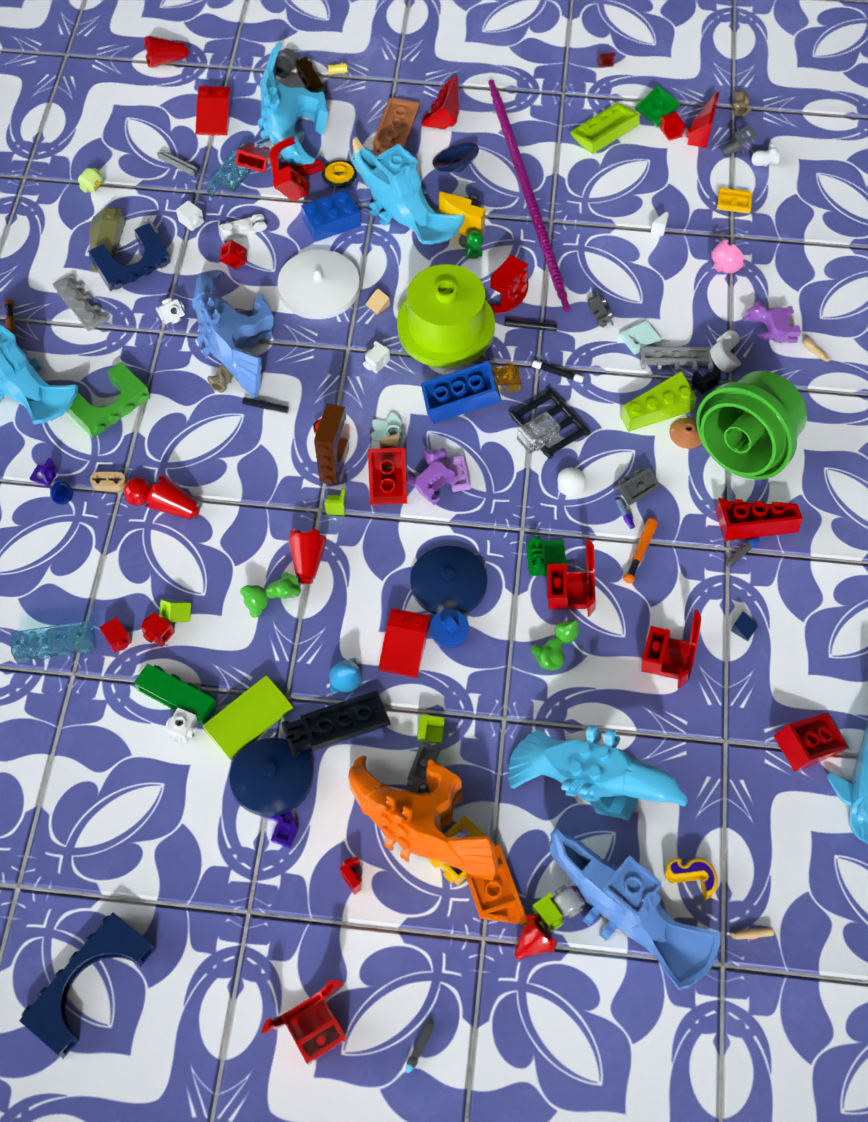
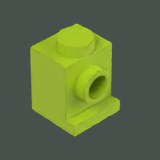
M551 892L533 904L532 912L542 919L540 923L547 932L552 928L555 931L565 923L562 920L563 916L560 913L559 907L552 902L553 895Z

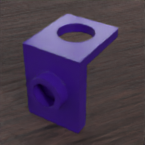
M48 458L44 466L37 465L29 478L30 481L50 487L58 473L53 459ZM39 472L41 473L43 479L37 478V474Z

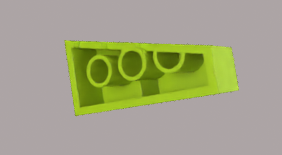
M681 371L623 405L621 419L627 431L630 432L694 411L697 397Z

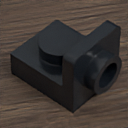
M715 369L702 376L698 371L693 372L691 383L695 389L704 394L719 384L722 373Z

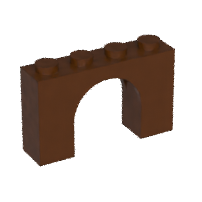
M327 403L314 439L320 482L328 485H338L349 452L348 439L340 437L346 420L345 407Z

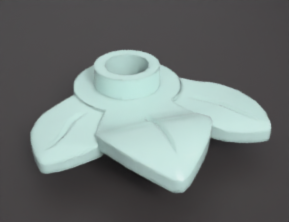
M390 413L387 421L372 420L374 432L370 436L374 440L380 442V439L392 436V434H400V440L403 437V431L400 428L401 420L396 414Z

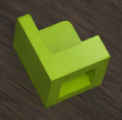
M341 489V495L327 496V500H325L326 514L345 516L346 489Z
M161 600L160 617L168 622L190 621V602L183 600Z
M420 714L417 740L441 744L445 718Z

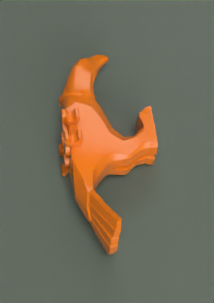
M365 755L355 760L348 772L351 792L358 802L362 813L368 815L387 837L384 843L387 849L393 851V845L397 842L403 848L400 857L406 862H409V856L413 853L414 855L435 859L451 867H456L473 876L486 880L494 879L498 869V860L494 844L488 835L446 837L442 833V829L453 821L454 807L463 801V793L460 792L462 784L459 776L429 759L427 764V784L430 793H415L390 787L379 782L367 770V757Z

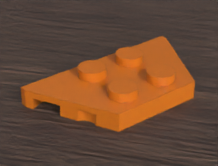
M498 844L494 847L498 860V869L493 880H486L470 874L466 875L472 898L480 919L526 925L528 921L526 920L524 909L501 845Z

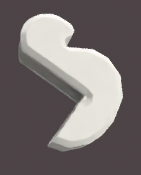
M728 330L717 339V343L710 350L711 358L715 365L726 373L732 372L741 365L738 358L730 352L740 342L739 335L733 330Z

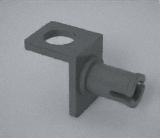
M751 125L733 133L734 142L721 148L725 158L736 151H739L743 157L745 156L743 144L757 137ZM750 131L751 135L744 138L742 136L744 132Z

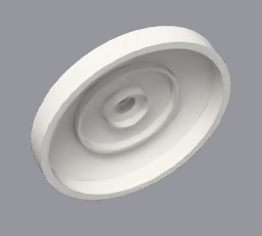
M320 249L306 251L294 256L282 267L278 276L279 296L283 304L298 316L309 319L331 318L345 312L356 301L360 291L359 273L352 261L340 253Z

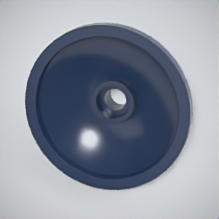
M468 142L449 147L433 159V167L442 172L463 171L477 157L479 153L478 145Z

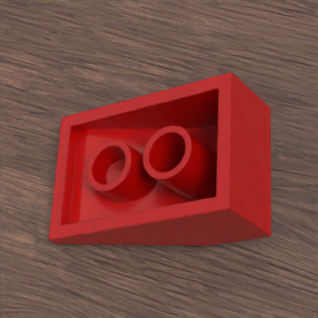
M199 86L196 106V135L227 136L233 103L230 87Z
M368 449L370 505L407 504L406 449Z
M391 608L378 671L413 678L418 677L430 629V615Z
M828 712L788 724L773 736L794 772L813 766L849 748Z

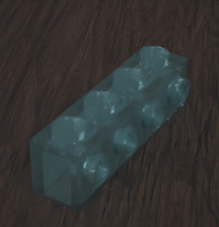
M91 621L11 632V654L16 662L48 659L52 656H68L73 653L84 654L96 650L95 629Z

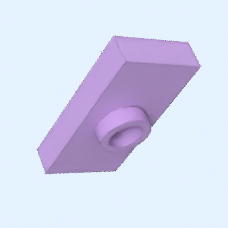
M464 455L446 458L448 468L459 479L453 486L451 485L452 492L471 490Z

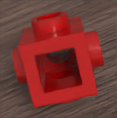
M229 240L220 249L219 261L236 270L246 263L247 249L235 241Z

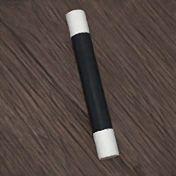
M536 360L533 361L532 367L580 383L584 380L582 375Z

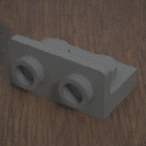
M640 467L632 472L633 476L629 479L626 476L617 481L619 485L614 487L615 491L620 490L628 505L635 503L660 487L650 467L644 470Z

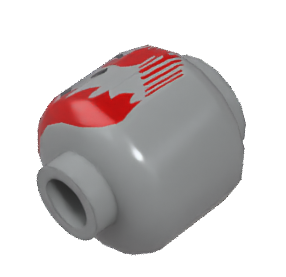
M564 884L554 891L556 896L552 902L559 907L563 917L568 916L571 919L584 910L585 900L575 886L567 887Z

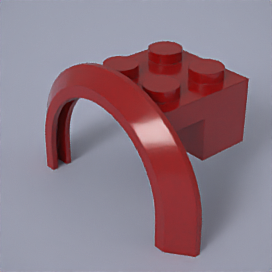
M294 136L278 142L269 152V160L272 164L271 170L273 172V186L292 202L309 195L308 181L302 176L316 174L326 169L321 160H317L312 164L291 165L278 158L279 153L283 149L296 143Z
M510 255L491 275L490 288L502 294L501 305L489 304L494 314L514 309L524 300L528 292V264L513 255Z
M586 539L587 571L568 572L567 564H548L549 610L587 609L588 617L595 611L594 545L589 539Z
M695 609L690 642L670 638V630L650 627L642 657V672L678 679L677 688L679 689L688 683L702 618L698 610Z
M329 980L324 988L300 1005L276 1018L267 1019L261 1033L266 1035L286 1025L307 1065L311 1064L347 1041V1037L325 999L343 986V982Z

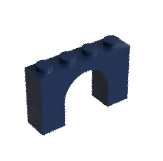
M150 223L134 229L135 238L144 251L143 258L136 264L122 265L116 262L104 244L89 250L90 260L109 291L120 289L123 285L134 282L141 276L149 275L158 268H164L170 263L169 253Z

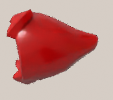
M537 915L526 916L528 922L519 935L515 949V958L520 960L548 951L553 954L557 940L555 941L539 923L542 920Z

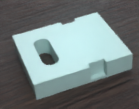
M647 321L620 333V338L634 355L640 352L641 347L654 346L661 341L660 336Z

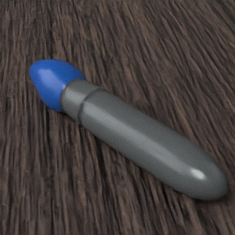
M759 537L750 539L746 545L728 559L726 565H734L752 548L756 547L759 543Z

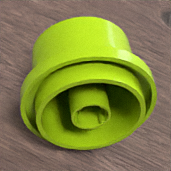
M441 264L422 270L412 279L407 290V299L402 304L397 317L398 338L404 350L417 361L439 368H454L469 364L487 351L494 338L495 317L491 306L485 300L483 283L473 272L461 266Z

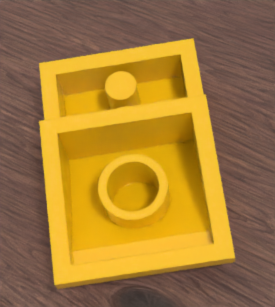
M439 192V214L465 216L463 225L459 228L458 233L466 237L473 230L479 231L482 235L484 234L485 208L473 206L471 199Z

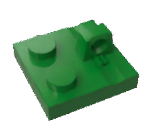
M657 85L635 106V110L658 128L661 125L662 116L672 114L680 107V102Z

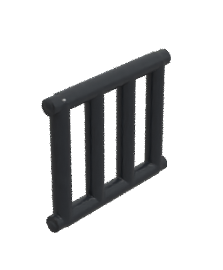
M551 388L546 391V394L517 411L512 410L509 412L512 419L548 459H551L555 452L584 435L587 437L591 434L584 423ZM550 399L557 405L528 423H525L521 418L524 414ZM561 411L568 417L538 436L532 430V428ZM572 423L579 429L550 448L542 442Z

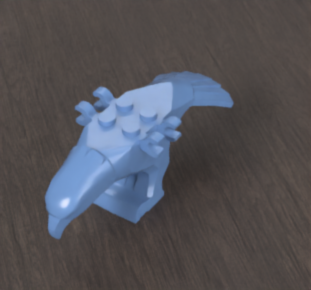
M218 270L208 273L203 272L196 280L192 304L197 314L198 328L201 334L197 337V342L200 347L205 342L206 347L203 349L205 359H208V355L212 353L226 367L230 374L235 377L241 387L255 399L258 397L261 386V357L240 349L252 348L259 340H269L272 338L273 314L263 294L258 295L254 301L253 315L247 316L237 312L220 297L216 290L215 284L222 275V272Z
M554 829L551 832L549 851L552 857L573 884L577 885L584 900L592 906V909L583 918V922L589 926L599 914L604 916L609 923L599 935L606 941L618 928L624 935L644 946L655 955L663 970L678 990L689 988L703 976H706L713 966L721 945L720 932L675 922L659 903L661 901V893L659 892L661 881L644 866L637 863L630 855L618 867L611 862L601 859L600 856L582 842L569 836L567 833H563L559 829Z

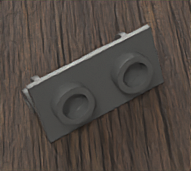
M595 291L597 296L588 299V306L594 314L597 324L605 327L607 323L611 322L613 326L614 324L611 319L614 316L609 308L606 310L607 302L604 296H599L597 291Z

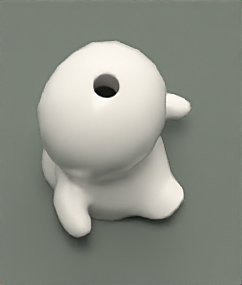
M771 144L767 151L760 150L754 152L751 158L753 165L766 167L769 163L777 164L779 162L778 148Z

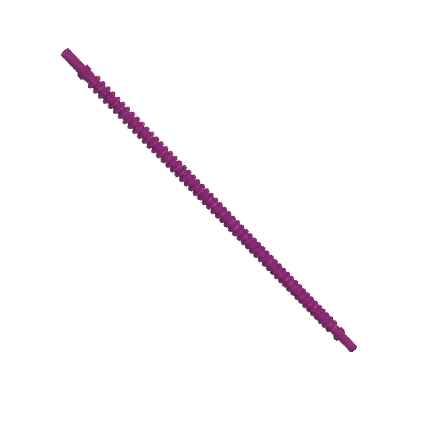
M490 80L488 84L491 90L490 94L493 97L492 102L494 103L501 129L507 142L506 144L517 172L516 174L525 196L552 282L554 283L553 285L557 291L558 298L561 300L564 311L567 312L570 310V306L567 300L568 295L564 290L565 285L563 284L564 282L562 281L561 273L558 269L559 267L557 266L549 237L547 236L548 234L535 201L536 199L528 180L529 178L502 98L495 86L494 80Z

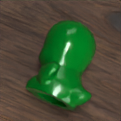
M473 230L467 234V243H463L461 246L466 248V258L475 259L483 255L481 247L484 239L479 231Z

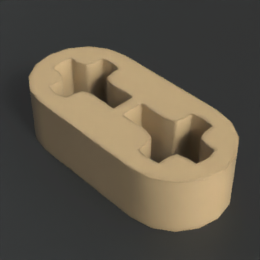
M95 472L90 477L93 489L98 491H120L124 489L127 482L124 474L121 472Z

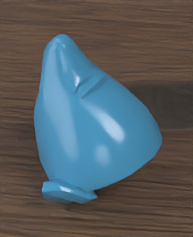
M356 658L339 661L331 668L329 672V689L331 692H352L360 686L362 675L359 667L356 665Z

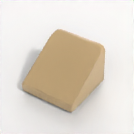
M377 289L367 301L366 306L378 315L390 306V299L380 289Z
M400 434L380 439V449L400 448Z

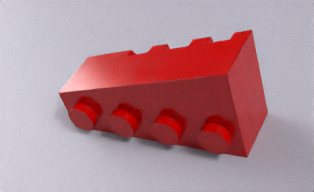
M718 498L715 511L724 541L798 533L803 520L799 506L796 503L772 502V504H765L757 500L751 503L743 502V499L725 501V498Z

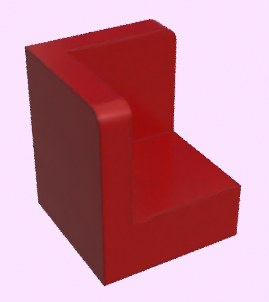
M677 112L662 116L660 129L667 140L671 141L683 137L685 124Z

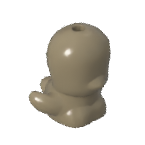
M738 91L733 96L734 110L730 111L731 114L744 117L751 111L747 92Z
M222 364L218 367L216 375L208 376L207 380L213 390L223 393L227 389L226 384L232 382L233 375Z

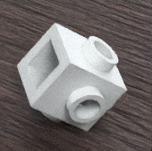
M171 297L161 301L162 305L155 307L163 324L172 322V324L177 323L185 315L183 312L185 308L182 302Z
M177 708L173 717H170L166 723L169 738L177 743L182 741L188 744L190 738H194L199 722L195 714Z

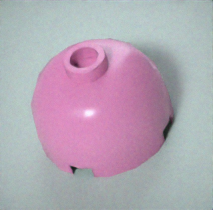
M723 239L713 250V266L718 272L722 271L732 274L746 264V262H743L745 257L734 244L730 246L727 244L729 241Z

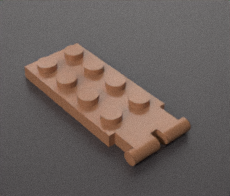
M389 97L373 140L374 149L372 152L376 156L397 144H400L404 149L406 148L420 109V103Z

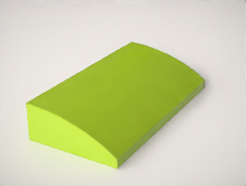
M616 103L572 130L571 135L583 148L594 154L639 126V113Z
M266 675L206 722L203 728L206 734L231 760L293 710V707Z

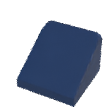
M743 611L734 623L731 631L748 641L758 628V625Z

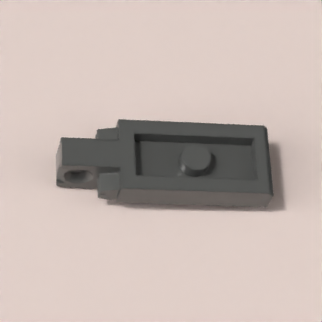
M424 742L420 743L408 775L407 786L410 787L409 791L419 793L420 790L425 791L428 786V760L432 759L434 762H437L441 748Z

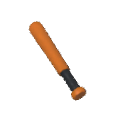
M654 518L647 520L632 557L629 571L623 576V580L627 583L634 582L636 570L639 564H641L658 526V521Z

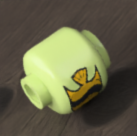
M95 168L85 169L78 177L80 189L84 192H96L103 184L102 174Z

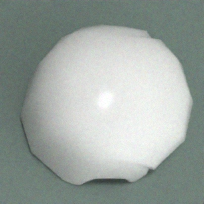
M569 467L561 470L558 474V490L564 495L576 496L584 491L585 476L579 469Z

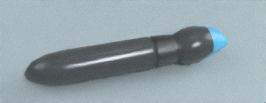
M433 1020L428 1021L411 1056L407 1060V1073H410L418 1064V1059L433 1031Z

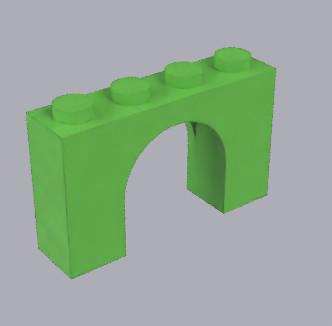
M122 362L107 371L110 382L121 392L119 399L115 403L106 407H96L88 403L77 392L73 404L67 411L92 438L101 434L112 424L117 423L122 417L131 413L150 398L148 388Z

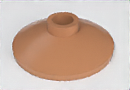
M681 418L671 425L669 431L670 438L677 446L693 449L702 444L695 419Z

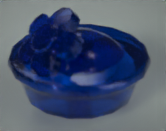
M66 482L55 483L50 489L51 499L60 505L67 504L73 497L72 487Z

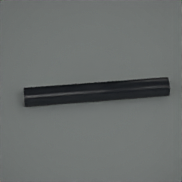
M505 319V326L557 331V324Z

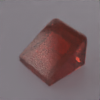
M615 53L600 54L598 56L597 64L599 68L614 67Z

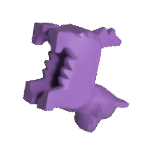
M755 302L753 307L746 310L749 315L743 318L744 321L762 322L766 325L768 332L757 335V337L764 341L773 340L779 343H796L798 340L797 336L801 334L799 325H796L794 328L789 326L790 315L794 314L792 306L787 308H766L762 302Z
M422 448L428 468L417 478L408 474L407 483L410 486L416 487L422 496L435 505L440 500L439 496H435V491H438L439 488L441 489L445 483L453 486L459 479L444 461L447 458L445 448L428 451Z

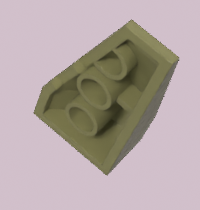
M105 207L93 217L89 227L90 250L104 244L114 259L126 224L122 209ZM91 261L92 272H98Z

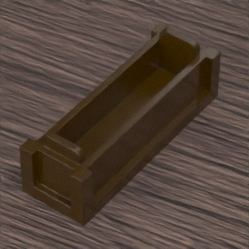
M307 57L295 60L297 74L306 89L314 93L323 91L325 96L327 87L322 84L313 69L312 61H309Z

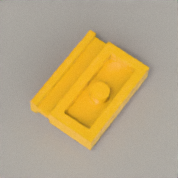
M719 188L718 210L750 214L752 192Z

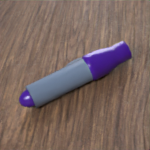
M616 498L615 503L625 523L630 529L635 528L632 512L627 510L622 499Z

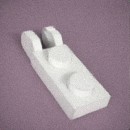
M256 214L251 218L221 224L218 227L222 240L228 241L261 232L267 228V224L264 222L262 214Z

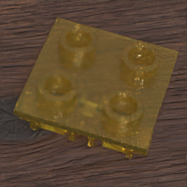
M492 366L500 393L501 385H504L505 393H507V385L508 392L521 390L518 366Z

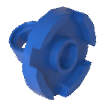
M445 609L438 612L432 618L430 635L438 646L452 649L462 645L467 639L469 632L468 621L459 611Z

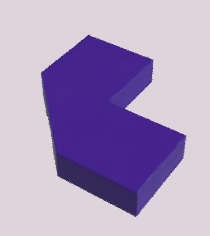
M291 811L278 816H261L278 822L270 839L271 842L291 849L299 830Z

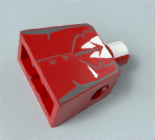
M247 142L237 149L235 165L265 173L270 148L262 144Z

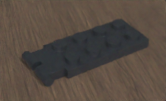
M377 690L301 715L299 720L290 723L289 721H283L281 723L286 739H289L287 742L293 757H297L300 755V752L311 748L312 751L391 725Z

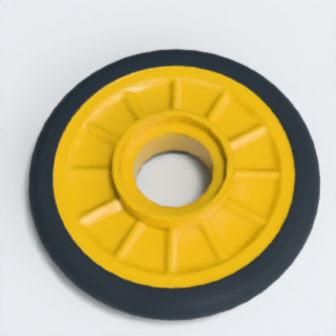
M345 160L329 162L325 165L326 169L322 171L324 182L332 187L348 186L357 177V170L354 165ZM337 172L343 173L342 175H336Z

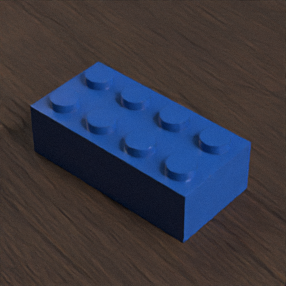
M489 361L421 383L427 414L433 423L502 401L495 371Z

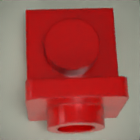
M357 856L353 859H346L341 864V867H339L340 875L354 895L361 891L362 882L360 875L355 870L360 866V859Z

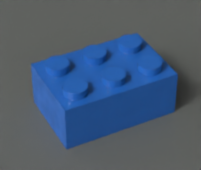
M348 190L301 205L303 221L315 242L361 226L360 211Z

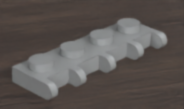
M70 274L53 283L54 289L87 331L108 321L106 315L99 317L97 314L101 310L98 305L92 307L88 303L92 300V297L89 294L83 296L80 293L83 290V285L73 284V281L76 279L74 274Z
M641 347V369H646V365H657L658 370L662 369V365H675V370H679L680 365H692L693 370H697V366H708L709 370H713V360L710 354L711 347Z

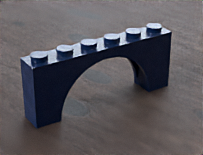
M114 912L101 921L100 928L86 938L85 945L80 951L72 954L67 966L55 974L53 982L48 987L43 988L39 992L38 999L34 1004L29 1005L21 1014L22 1017L19 1021L62 1059L66 1057L79 1041L72 1033L66 1018L68 992L78 975L90 965L109 958L126 959L141 967L156 950L152 943Z

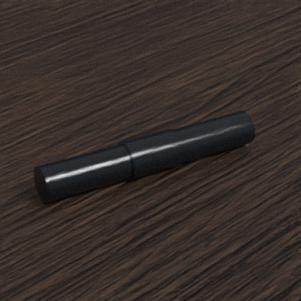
M244 397L242 401L245 405L287 414L289 412L288 406L247 397Z

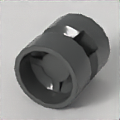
M284 49L276 58L275 72L276 76L281 79H285L296 68L295 60L299 58L291 49Z

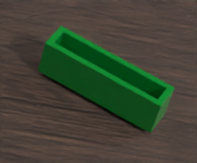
M147 663L134 681L137 691L174 711L180 708L195 714L199 724L202 726L208 722L217 708L215 697L212 694L199 691L192 683L186 684L182 682L178 676L165 673L157 665L152 666Z

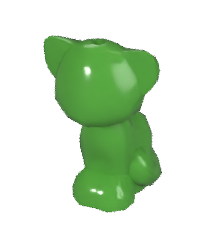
M285 572L280 580L270 583L266 589L259 585H246L240 589V593L244 597V604L249 609L250 616L256 618L267 607L268 599L298 597L301 589L295 576Z
M567 620L555 625L554 632L556 637L550 639L542 647L539 645L530 647L535 659L543 670L555 671L562 667L565 660L562 645L563 643H572L578 637L580 627L577 620Z

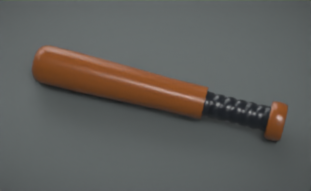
M7 299L4 301L6 329L16 336L15 318L13 317L15 303L13 300Z

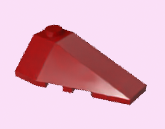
M454 76L443 85L437 95L438 98L430 106L432 108L430 113H425L421 122L422 126L445 130L457 123L459 115L457 76Z
M716 91L694 119L691 128H688L686 138H689L687 145L707 148L719 92Z

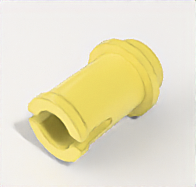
M342 62V64L328 65L329 75L341 73L345 75V73H348L347 63Z

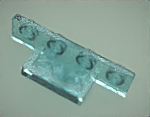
M240 143L234 149L230 157L217 169L215 175L208 180L206 187L209 197H212L220 187L235 192L251 172V169L235 165L237 149L243 146V143Z

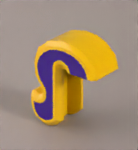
M675 858L668 862L664 871L667 881L679 883L700 880L704 901L712 897L718 886V876L711 863L701 858L691 859L684 866L681 864L682 859Z

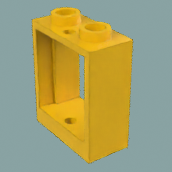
M465 815L444 834L446 837H456L462 831L467 837L485 835ZM428 858L435 868L439 867L444 872V877L450 883L455 882L459 886L466 879L468 873L462 871L458 875L449 865Z

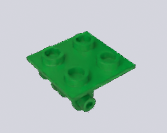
M533 536L530 542H526L529 576L548 575V564H566L564 540L542 541L539 536Z

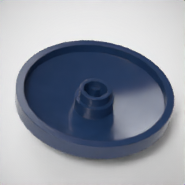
M457 546L433 548L424 553L414 564L410 577L411 591L417 603L429 613L436 615L442 610L453 609L464 615L476 608L485 596L487 589L486 569L475 554Z
M265 738L245 747L233 761L229 775L230 787L239 805L250 813L259 816H278L298 807L308 796L313 783V769L305 751L300 752L299 756L293 757L287 742L288 740L283 738Z

